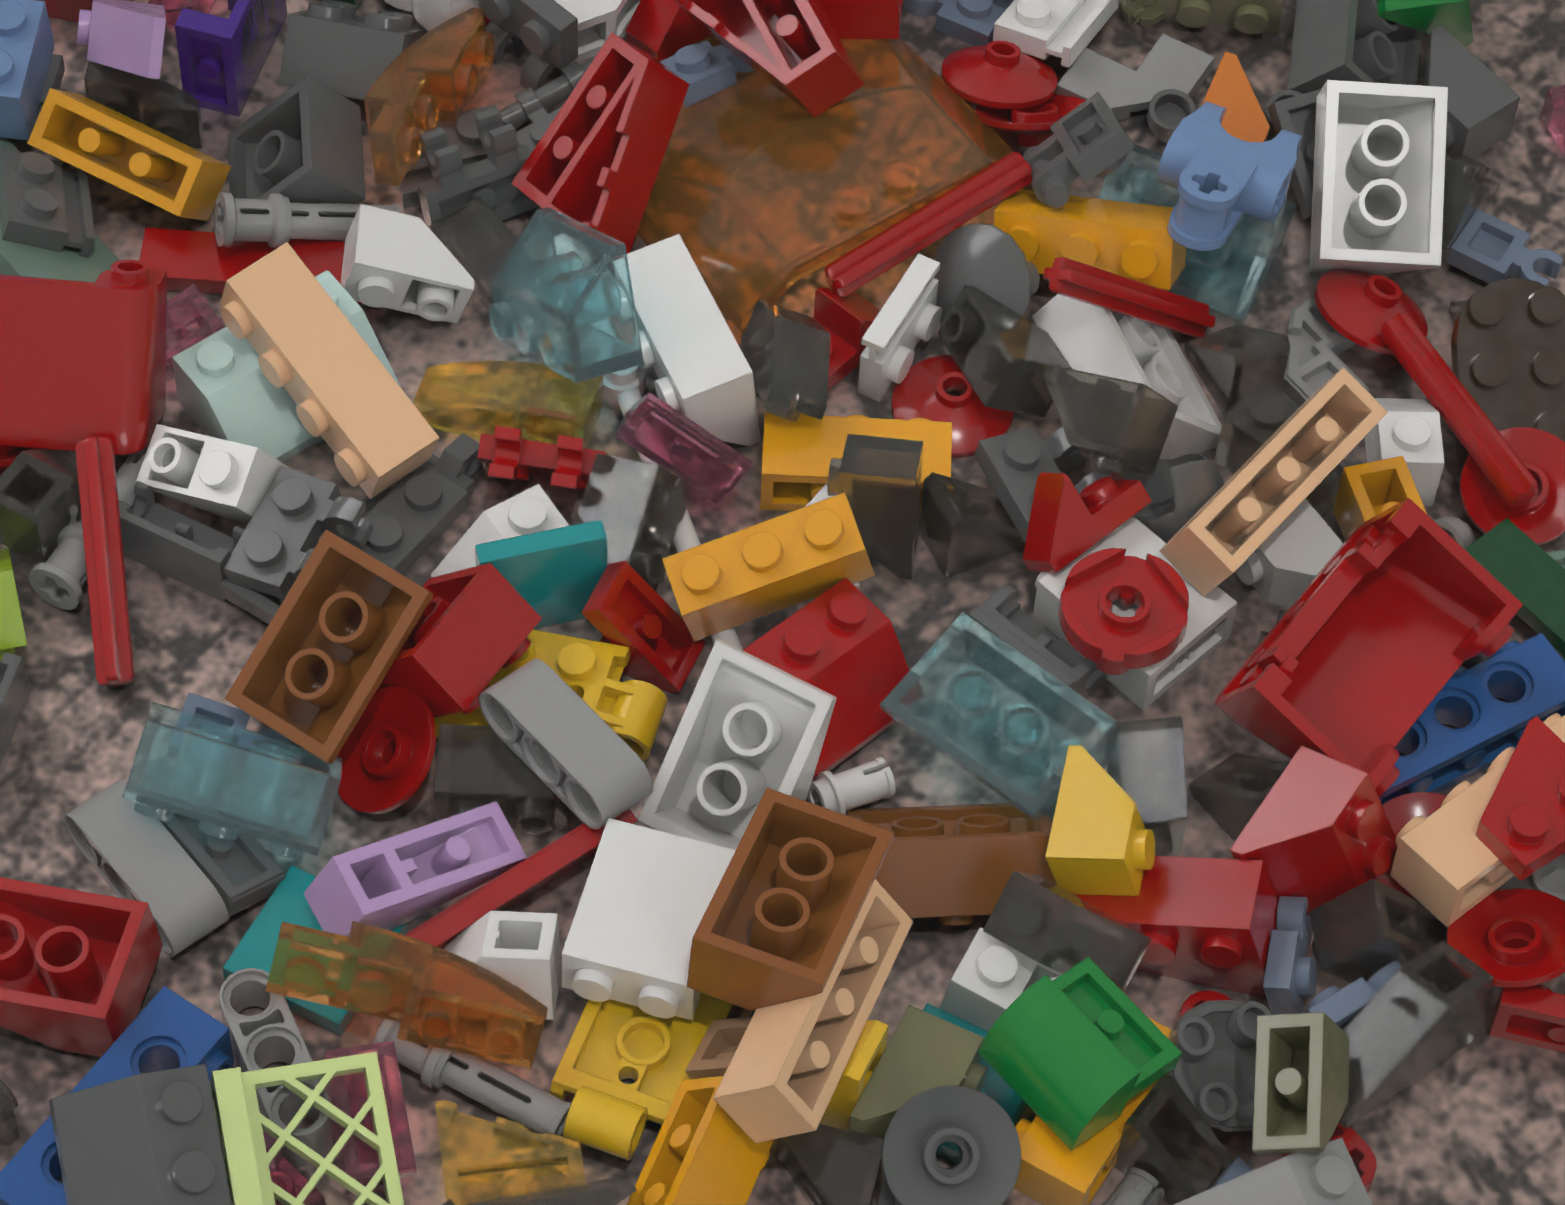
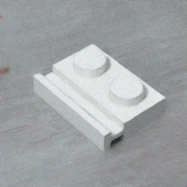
M1014 0L994 23L993 41L1014 43L1021 49V52L1044 60L1049 55L1062 58L1061 65L1069 68L1117 10L1119 0Z
M918 253L863 336L861 344L866 346V348L860 355L858 393L880 402L892 382L900 384L905 379L913 362L914 348L920 339L929 341L933 336L942 315V308L936 306L939 280L934 278L940 269L939 262Z

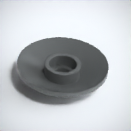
M945 1085L918 1093L898 1109L886 1129L882 1144L881 1160L888 1187L901 1205H1002L1013 1190L1019 1175L1021 1147L1018 1133L1011 1118L995 1100L972 1088ZM946 1141L954 1142L960 1152L957 1163L949 1168L941 1167L935 1156L938 1146Z

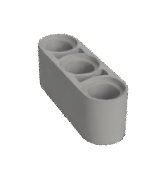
M539 659L529 661L480 693L479 705L484 718L492 730L588 827L595 830L602 828L606 825L608 818L615 819L652 793L653 782L648 769L640 757L543 661Z
M123 780L115 782L64 815L66 828L73 841L119 898L149 903L163 944L162 950L170 957L175 956L229 920L228 910L217 889L127 782Z
M256 968L241 969L229 975L221 985L219 1000L223 1024L229 1027L233 1056L237 1066L241 1067V1072L261 1070L266 1065L278 1061L290 1065L312 1062V1058L283 992L273 975ZM257 1006L265 1009V1011L254 1016L239 1014L240 1011L247 1007ZM321 1079L301 1083L314 1090ZM283 1085L256 1089L260 1113L283 1130H285L286 1125L293 1119L305 1102V1100ZM324 1090L320 1096L329 1102L327 1092ZM312 1106L304 1118L312 1119L315 1123L308 1128L296 1129L292 1136L325 1158L331 1151L334 1141L332 1119ZM267 1134L270 1143L273 1146L277 1140L269 1134ZM283 1146L277 1154L282 1161L292 1166L305 1167L312 1165L286 1146Z

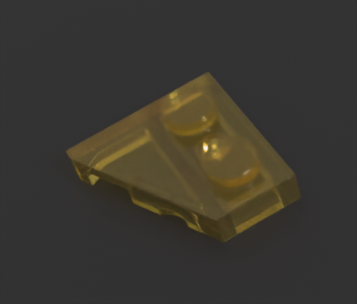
M447 1100L435 1101L446 1205H588L580 1142L549 1132L545 1134L533 1133L521 1123L498 1116L495 1123L458 1112L457 1103Z

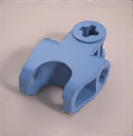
M1208 101L1195 112L1183 118L1166 145L1157 172V181L1177 188L1180 195L1179 201L1170 215L1167 227L1169 235L1178 244L1197 251H1212L1226 243V240L1243 214L1273 223L1285 205L1292 171L1296 164L1303 136L1282 129L1276 137L1269 141L1248 142L1240 140L1222 128L1221 123L1227 108Z

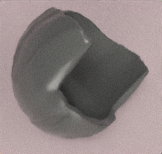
M1191 453L1174 459L1131 460L1121 466V478L1124 480H1140L1152 500L1150 504L1133 516L1165 543L1224 485L1217 465L1209 461L1202 454Z

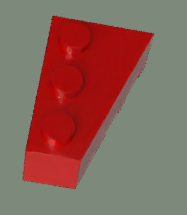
M675 0L700 28L815 118L865 85L818 0Z
M611 32L511 184L584 242L615 258L630 253L690 84L653 56Z
M1155 856L1152 869L1143 871L1139 896L1061 894L1059 891L1053 921L1069 956L1082 959L1089 957L1092 961L1266 998L1263 984L1272 930H1277L1278 901L1263 860Z

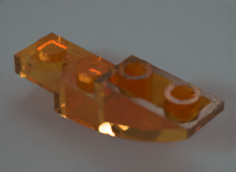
M471 8L427 32L388 65L364 97L376 184L400 186L411 163H417L421 154L419 135L429 130H434L438 121L457 122L468 99L473 100L475 98L479 78L485 68L491 67L495 54L494 35L492 32H486L484 8Z
M352 921L349 936L282 922L265 992L398 1021L397 1039L529 1069H531L548 1010L545 1005L519 987L461 956L424 941L356 921Z

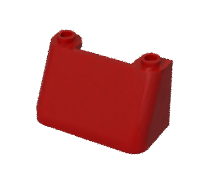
M127 259L112 263L111 269L103 271L95 283L0 275V445L76 451L75 446L77 442L85 440V438L105 437L113 442L114 455L136 453L149 445L156 425L159 423L166 408L167 269L149 268V265L143 261Z
M1407 498L1363 523L1340 546L1217 696L1214 705L1234 723L1291 760L1299 748L1304 746L1368 773L1378 797H1380L1400 774V770L1394 765L1400 756V752L1395 746L1465 660L1474 657L1480 652L1486 657H1490L1507 642L1514 632V628L1508 623L1523 604L1410 498Z

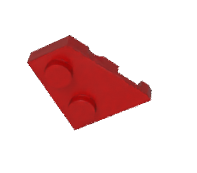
M1537 716L1529 720L1479 821L1475 835L1520 881L1565 853V743Z

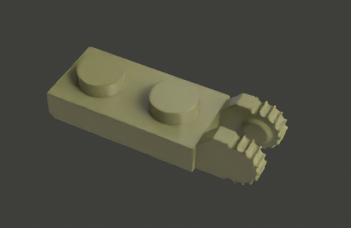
M1121 0L1119 2V15H1122V20H1126L1127 23H1133V25L1139 23L1140 26L1152 27L1164 19L1165 21L1179 22L1184 26L1192 28L1213 26L1237 29L1247 34H1278L1284 0Z

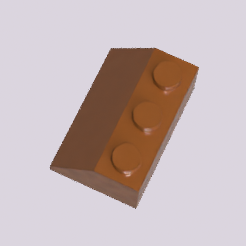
M325 530L224 699L332 765L434 594L355 545Z
M766 788L692 938L687 988L748 1010H755L822 993L892 844L894 832Z
M1041 802L872 808L846 811L847 816L894 832L892 844L875 879L910 918L936 917V922L940 924L966 925L975 922L976 915L1002 914V919L1006 921L1025 923L1040 920L1042 912H1055L1059 889L1045 857L1052 821Z

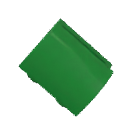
M1089 957L1053 981L1047 975H1044L1026 989L997 1019L978 1051L988 1064L1071 1151L1119 1118L1127 1101L1173 1070L1182 1055V1052Z

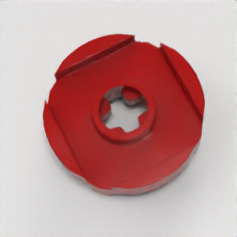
M1104 549L1081 559L1073 566L1066 578L1058 608L1061 629L1072 647L1087 659L1094 661L1096 667L1103 673L1121 675L1129 669H1140L1154 665L1172 654L1184 639L1188 622L1189 593L1177 571L1159 557L1147 553L1146 560L1136 556H1125L1126 549ZM1118 600L1124 606L1134 603L1138 608L1135 610L1134 616L1121 617L1112 612V601Z

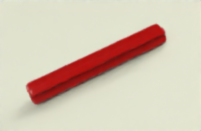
M1018 152L1008 154L828 264L824 269L825 280L828 286L840 297H845L1030 184L1032 181L1030 164Z
M1063 256L1055 258L1052 267H1046L1044 270L1043 278L1049 281L1050 291L1074 300L1194 338L1204 337L1207 328H1214L1216 318L1209 315L1210 307L1208 304Z
M1398 313L1392 319L1386 320L1381 326L1382 340L1433 407L1439 412L1440 416L1508 505L1517 508L1532 500L1538 494L1537 480L1408 314Z
M88 437L77 442L75 450L96 680L101 686L119 687L133 682L135 673L114 446L109 438Z

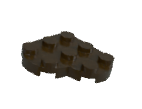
M1513 277L1491 282L1468 298L1464 308L1454 320L1451 339L1452 371L1498 431L1513 427H1531L1549 432L1565 442V296L1560 290L1554 287H1546L1533 280ZM1456 437L1457 466L1465 464L1469 452Z

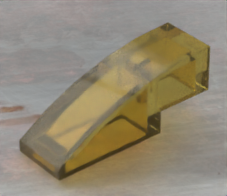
M493 360L455 362L427 367L413 404L432 428L458 435L464 433L473 439L480 440L481 433L494 435L495 425L521 429L523 439L525 440L533 439L551 444H557L558 435L583 438L585 440V448H587L603 408V375L531 362Z

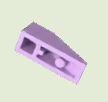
M93 0L92 11L80 9L76 45L88 46L87 61L147 78L160 79L166 25L164 5L124 0Z
M495 801L333 856L303 894L331 947L336 951L389 932L503 874L527 859V856L500 806Z

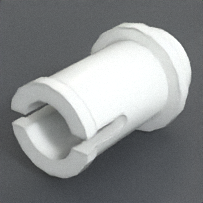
M882 757L872 759L871 762L834 775L826 770L818 773L817 780L811 783L808 799L810 803L846 815L848 810L882 798L887 799L894 796L896 792L894 776L889 766L883 768L886 765V761Z

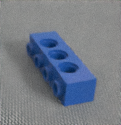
M1542 633L1520 644L1517 641L1507 642L1490 656L1488 660L1469 669L1459 667L1395 746L1405 756H1399L1394 764L1400 770V774L1388 790L1379 797L1382 805L1395 797L1408 793H1439L1489 768L1495 758L1509 747L1516 748L1529 720L1537 716L1544 722L1555 713L1561 716L1565 715V661ZM1495 697L1503 698V699H1505V700H1507V701H1509V702L1500 701V700L1496 699ZM1442 724H1450L1458 729L1448 728Z
M163 986L70 1093L137 1074L206 1064L210 1082L212 1071L233 1068L234 1057L229 1027L166 986ZM51 1115L0 1171V1205H67L64 1185L58 1182L62 1174Z

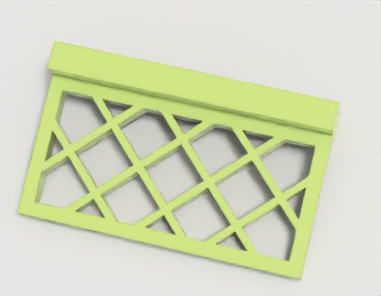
M377 1052L241 1072V1067L212 1071L209 1083L232 1205H276L275 1199L283 1205H305L303 1203L324 1174L358 1197L353 1205H364L365 1202L369 1205H404ZM363 1072L368 1100L354 1119L320 1096L334 1077ZM321 1079L314 1090L301 1083ZM283 1085L305 1100V1102L285 1130H283L260 1113L256 1089ZM312 1106L346 1129L326 1158H323L292 1136ZM369 1112L371 1113L374 1133L361 1125ZM263 1131L277 1140L268 1153L266 1152ZM352 1135H355L378 1152L380 1168L366 1187L332 1164ZM283 1146H286L317 1168L297 1198L271 1181L269 1165ZM381 1179L383 1180L386 1201L373 1193Z

